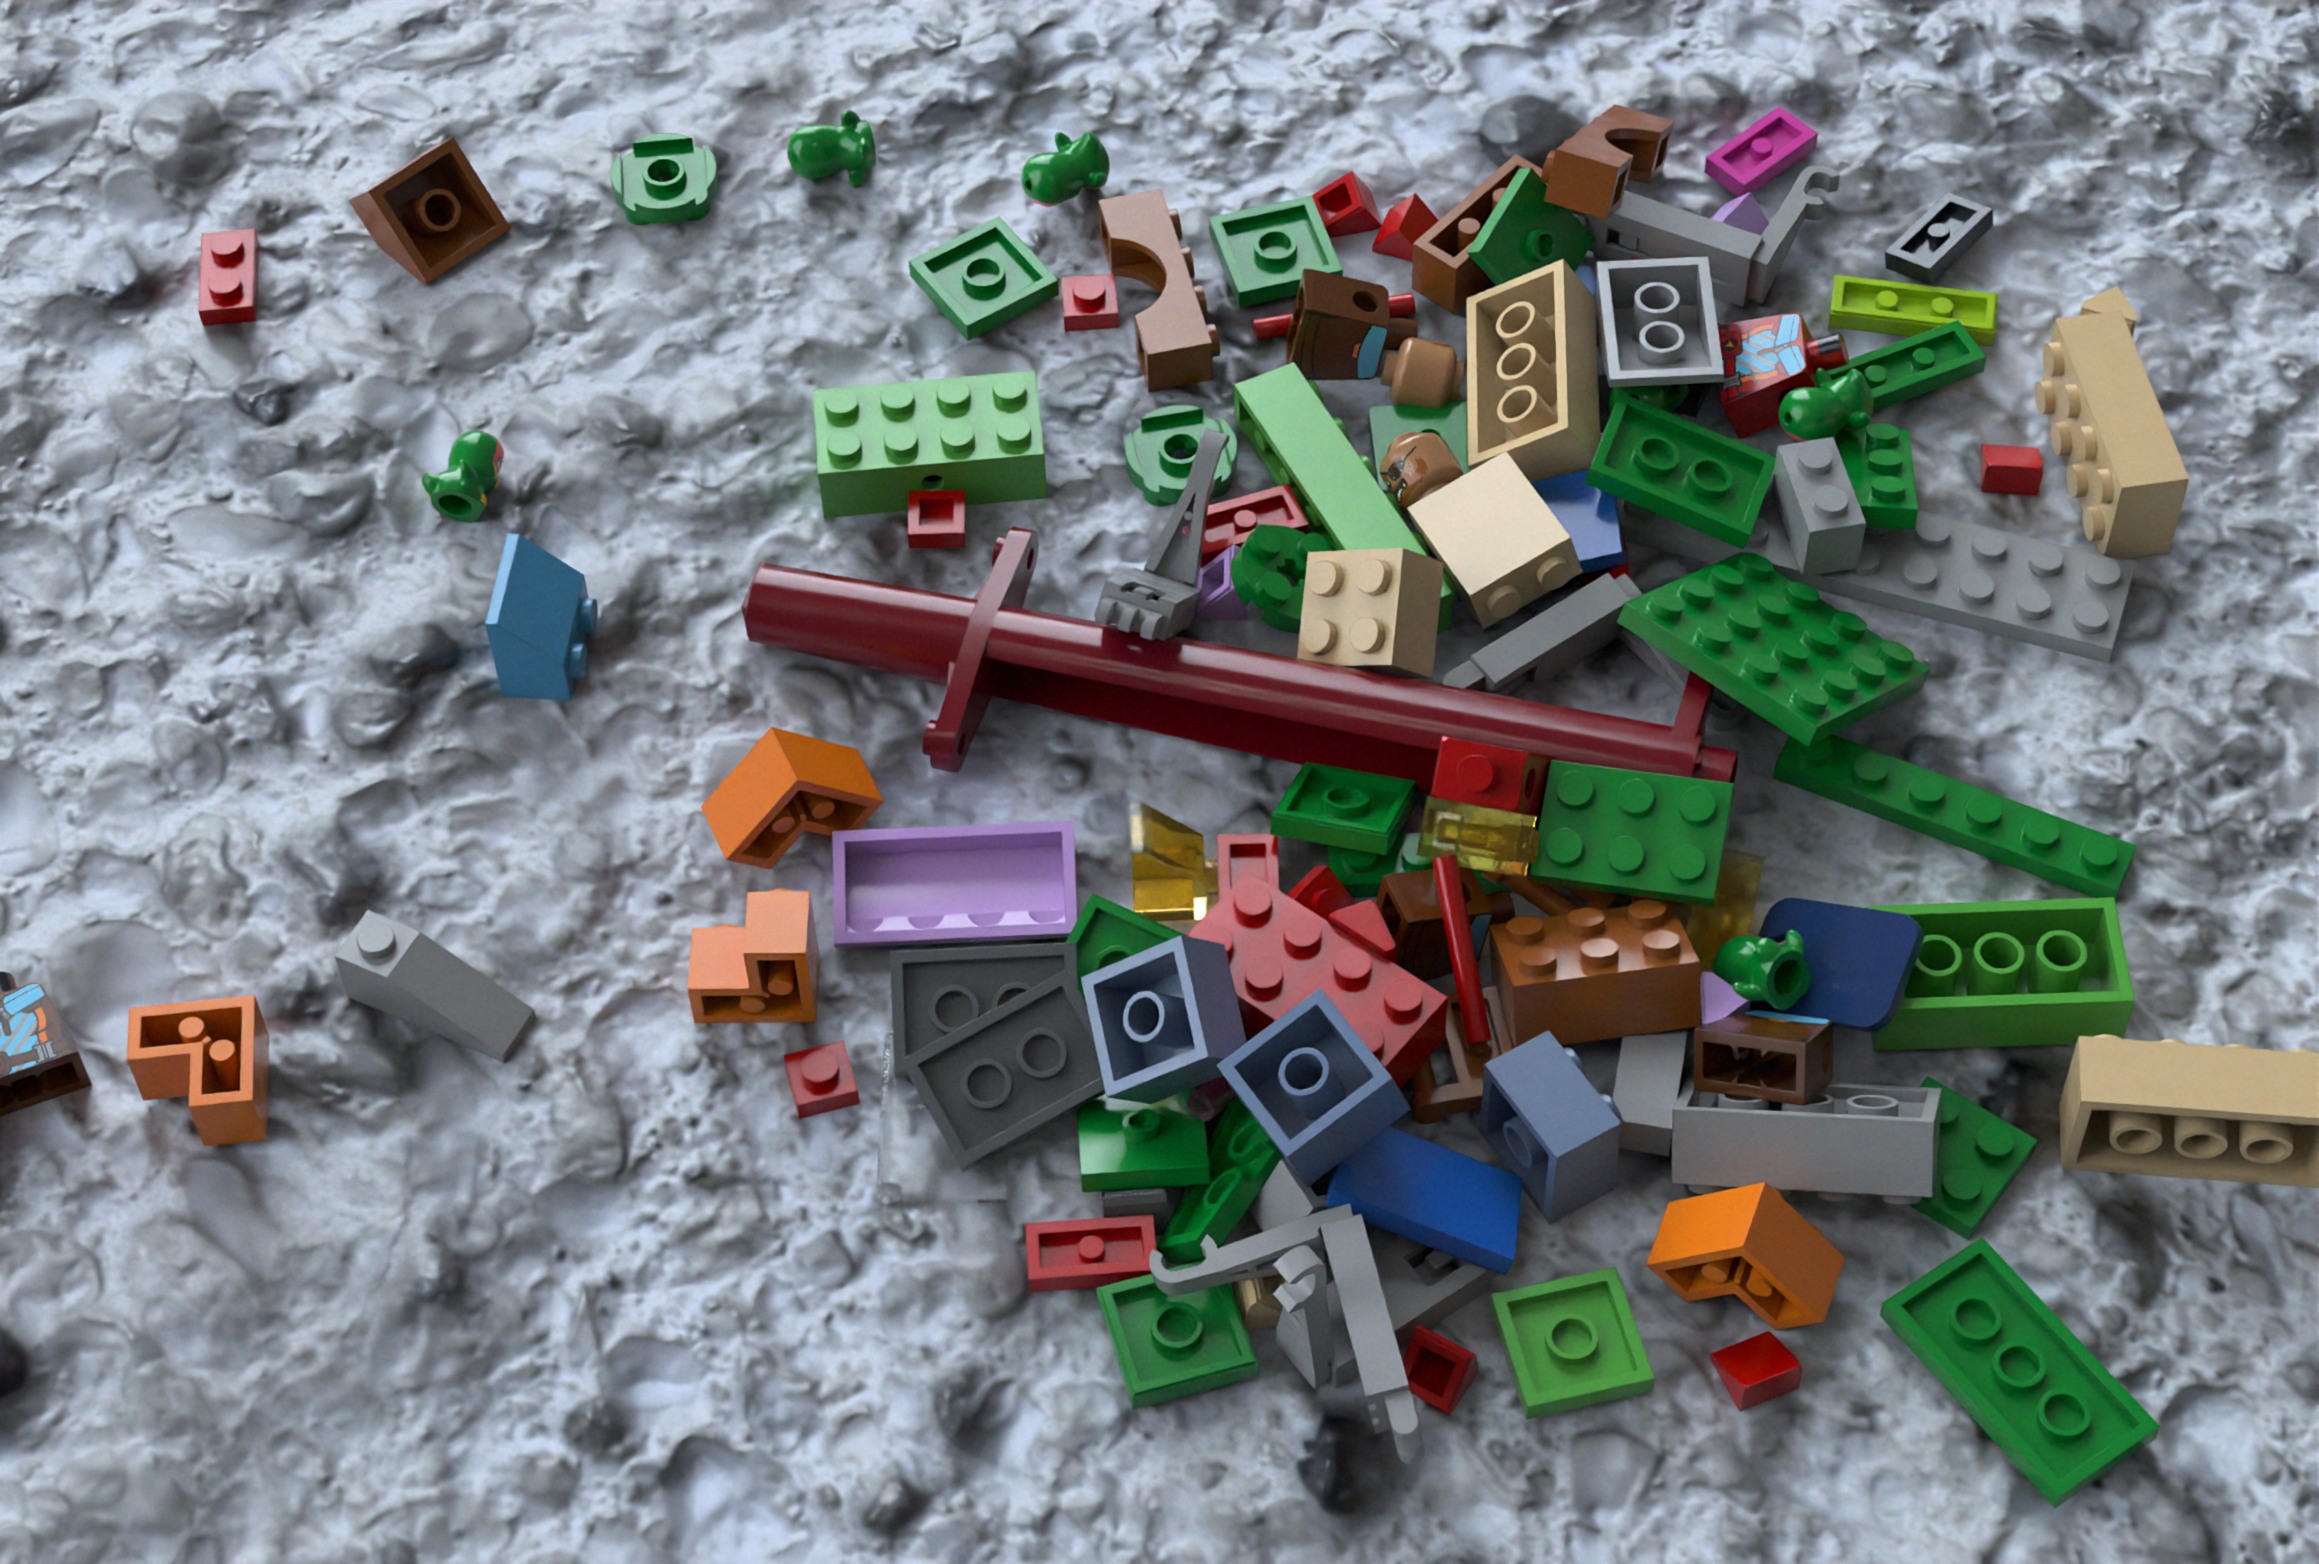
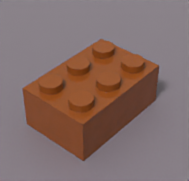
M1639 900L1626 907L1603 910L1579 908L1566 915L1544 918L1518 916L1506 923L1489 925L1492 986H1497L1508 1031L1515 1048L1548 1030L1560 1045L1701 1026L1700 961L1671 901Z

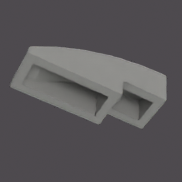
M1688 1028L1622 1038L1612 1098L1623 1120L1619 1148L1669 1156L1672 1139V1109L1678 1099Z

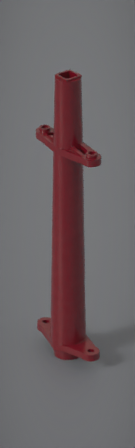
M1012 527L1006 537L999 536L997 538L992 556V571L973 599L760 562L741 606L749 641L947 686L946 696L938 720H930L926 726L922 751L924 755L930 756L932 768L958 773L961 769L991 697L994 696L1303 765L1304 762H1312L1415 780L1419 782V791L1431 793L1441 736L1554 756L1556 761L1735 783L1739 752L1705 745L1706 724L1715 686L1691 670L1675 723L1672 727L1178 636H1171L1166 640L1159 638L1149 640L1140 637L1141 633L1135 631L1128 633L1119 630L1117 625H1104L1095 621L1022 608L1036 566L1039 538L1036 531ZM1530 771L1526 780L1525 794L1529 785ZM1633 896V898H1632V903H1634V902H1636V901H1639V900H1647V899H1648V900H1656V901H1659V902H1661V900H1659V899H1651V898H1644V897Z

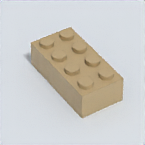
M1561 259L1466 298L1468 467L1471 470L1504 451H1507L1529 482L1589 469L1600 442L1596 300L1566 261Z
M2119 310L2055 319L2051 341L2046 343L2043 348L2044 373L2042 381H2037L2035 384V402L2038 412L2041 415L2046 414L2049 420L2053 452L2056 456H2062L2065 462L2069 494L2072 498H2078L2081 504L2085 536L2088 541H2095L2100 555L2118 560L2169 554L2189 477L2123 313Z
M2109 1034L2094 1037L2078 1036L2059 1103L2061 1169L2319 1188V1053L2304 1048L2282 1051L2255 1049L2243 1044H2229L2225 1046L2187 1044L2177 1039L2161 1041L2130 1040Z

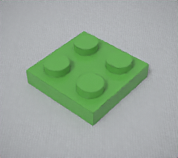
M1616 1267L1491 1294L1490 1310L1526 1419L1653 1391L1655 1378Z

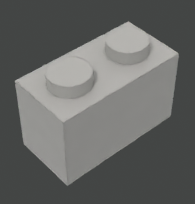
M1834 437L1779 445L1777 447L1771 492L1802 577L1858 568L1866 521Z

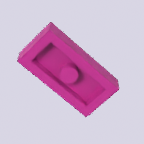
M1779 106L1708 155L1705 161L1704 173L1738 197L1749 192L1754 193L1815 150L1818 133Z

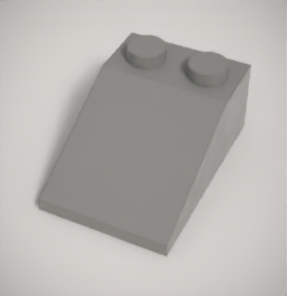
M1708 256L1596 262L1595 300L1599 350L1609 387L1724 382V369Z

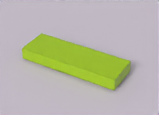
M1835 275L1828 327L1912 337L1959 320L1977 345L1993 347L1999 294Z

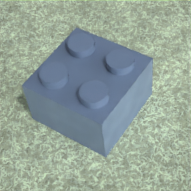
M1180 935L1081 977L1107 1098L1153 1104L1223 1076L1216 1065L1247 1043L1225 944Z
M1318 988L1216 1065L1236 1095L1307 1187L1411 1110L1391 1075L1321 988Z
M1548 1030L1484 1064L1479 1132L1508 1171L1523 1178L1522 1189L1549 1224L1613 1191L1616 1164L1619 1159L1620 1133L1623 1126L1622 1116L1611 1097L1607 1094L1600 1095L1588 1081L1580 1058L1571 1048L1563 1049Z

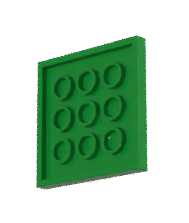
M1739 552L1625 602L1617 620V623L1807 747L1920 690L1931 670L1914 659L1913 652L1904 645L1881 638L1867 629L1866 623L1860 617L1849 612L1837 610L1820 599L1819 593L1814 588L1801 582H1793L1774 570L1773 564L1767 558L1752 552Z

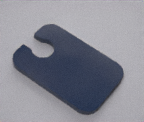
M1785 898L1770 908L1758 936L1761 939L1769 938L1776 943H1780L1786 940L1787 931H1797L1805 945L1804 957L1810 968L1811 985L1806 993L1789 1009H1776L1767 1001L1762 1000L1751 1001L1749 1010H1764L1831 1020L1834 1027L1863 1032H1876L1891 1022L1896 1014L1923 944V928L1915 919L1902 913L1800 898Z

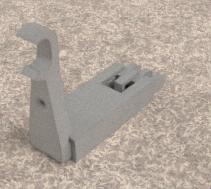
M1822 165L1805 168L1761 235L1624 191L1621 207L1606 220L1575 210H1569L1595 238L1588 250L1593 252L1594 258L1603 261L1631 260L1632 257L1643 260L1708 256L1714 298L1744 307L1748 299L1759 303L1763 302L1804 220L1822 219L1824 203L1820 197L1808 196V191L1813 188H1821L1828 193L1838 191L1840 174L1836 170Z
M1208 428L1205 429L1200 439L1185 489L1144 566V570L1133 568L1105 580L1094 615L1095 622L1104 625L1114 624L1118 626L1119 630L1128 633L1135 631L1141 633L1140 637L1149 640L1156 638L1166 640L1192 626L1203 591L1197 587L1209 498L1215 486V480L1213 479L1223 448H1226L1229 442V435ZM1184 526L1189 528L1188 534L1182 532Z
M1606 573L1471 655L1470 660L1448 672L1443 677L1442 685L1520 699L1618 638L1681 698L1690 670L1617 623L1625 602L1643 594L1626 574L1614 580L1609 573ZM1712 701L1706 726L1720 732L1733 730L1741 724L1747 707L1737 702L1733 709L1723 710Z
M1350 1203L1314 1213L1217 1248L1214 1240L1206 1235L1200 1244L1205 1260L1197 1266L1178 1271L1166 1270L1167 1266L1163 1254L1152 1249L1149 1256V1266L1154 1282L1161 1291L1169 1295H1183L1225 1283L1280 1274L1273 1264L1288 1251L1302 1245L1309 1246L1325 1266H1327L1326 1259L1328 1258L1375 1434L1392 1430L1398 1455L1404 1463L1416 1464L1423 1459L1425 1447L1366 1228L1362 1214L1353 1216Z
M1403 1236L1373 1255L1399 1348L1410 1341L1416 1326L1421 1325L1427 1329L1431 1328L1491 1289L1492 1278L1499 1275ZM1307 1245L1298 1246L1285 1253L1273 1264L1287 1281L1281 1284L1273 1293L1283 1305L1276 1329V1343L1314 1389L1328 1381L1337 1389L1359 1374L1334 1281L1326 1285V1266ZM1517 1246L1515 1252V1261L1512 1265H1514L1522 1255V1251ZM1451 1263L1456 1270L1452 1272L1446 1264Z

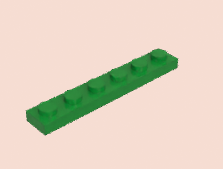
M1789 735L1774 766L1773 779L2095 898L2114 897L2116 899L2133 861L2137 847L2134 844L1835 735H1831L1810 747L1805 746Z

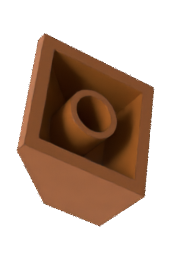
M454 137L431 147L348 200L378 247L424 285L511 229Z

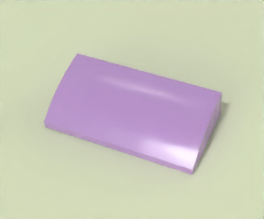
M1074 820L832 831L835 948L1068 938L1078 920Z

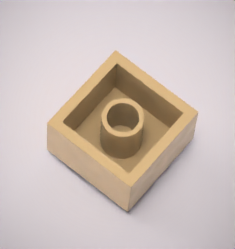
M1405 548L1308 552L1297 658L1409 679L1432 678L1444 563Z

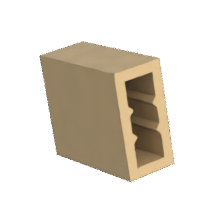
M1507 451L1407 507L1416 532L1422 536L1428 553L1432 559L1444 563L1443 571L1448 574L1455 591L1483 630L1501 619L1512 616L1518 609L1549 591L1562 587L1570 579L1583 572L1571 537Z

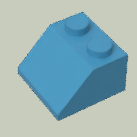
M507 533L485 622L502 697L571 701L576 678H584L586 674L587 646L584 642L586 633H594L598 618L597 601L588 597L584 574L520 534Z

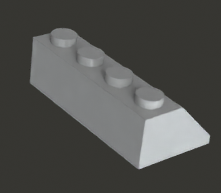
M1687 1076L1672 1109V1184H1686L1691 1192L1709 1194L1727 1190V1187H1743L1766 1182L1783 1197L1790 1195L1791 1190L1817 1191V1197L1829 1201L1851 1200L1856 1197L1857 1193L1882 1195V1200L1891 1204L1908 1205L1921 1201V1197L1933 1196L1936 1183L1942 1088L1830 1083L1809 1104L1802 1106L1694 1090V1077Z

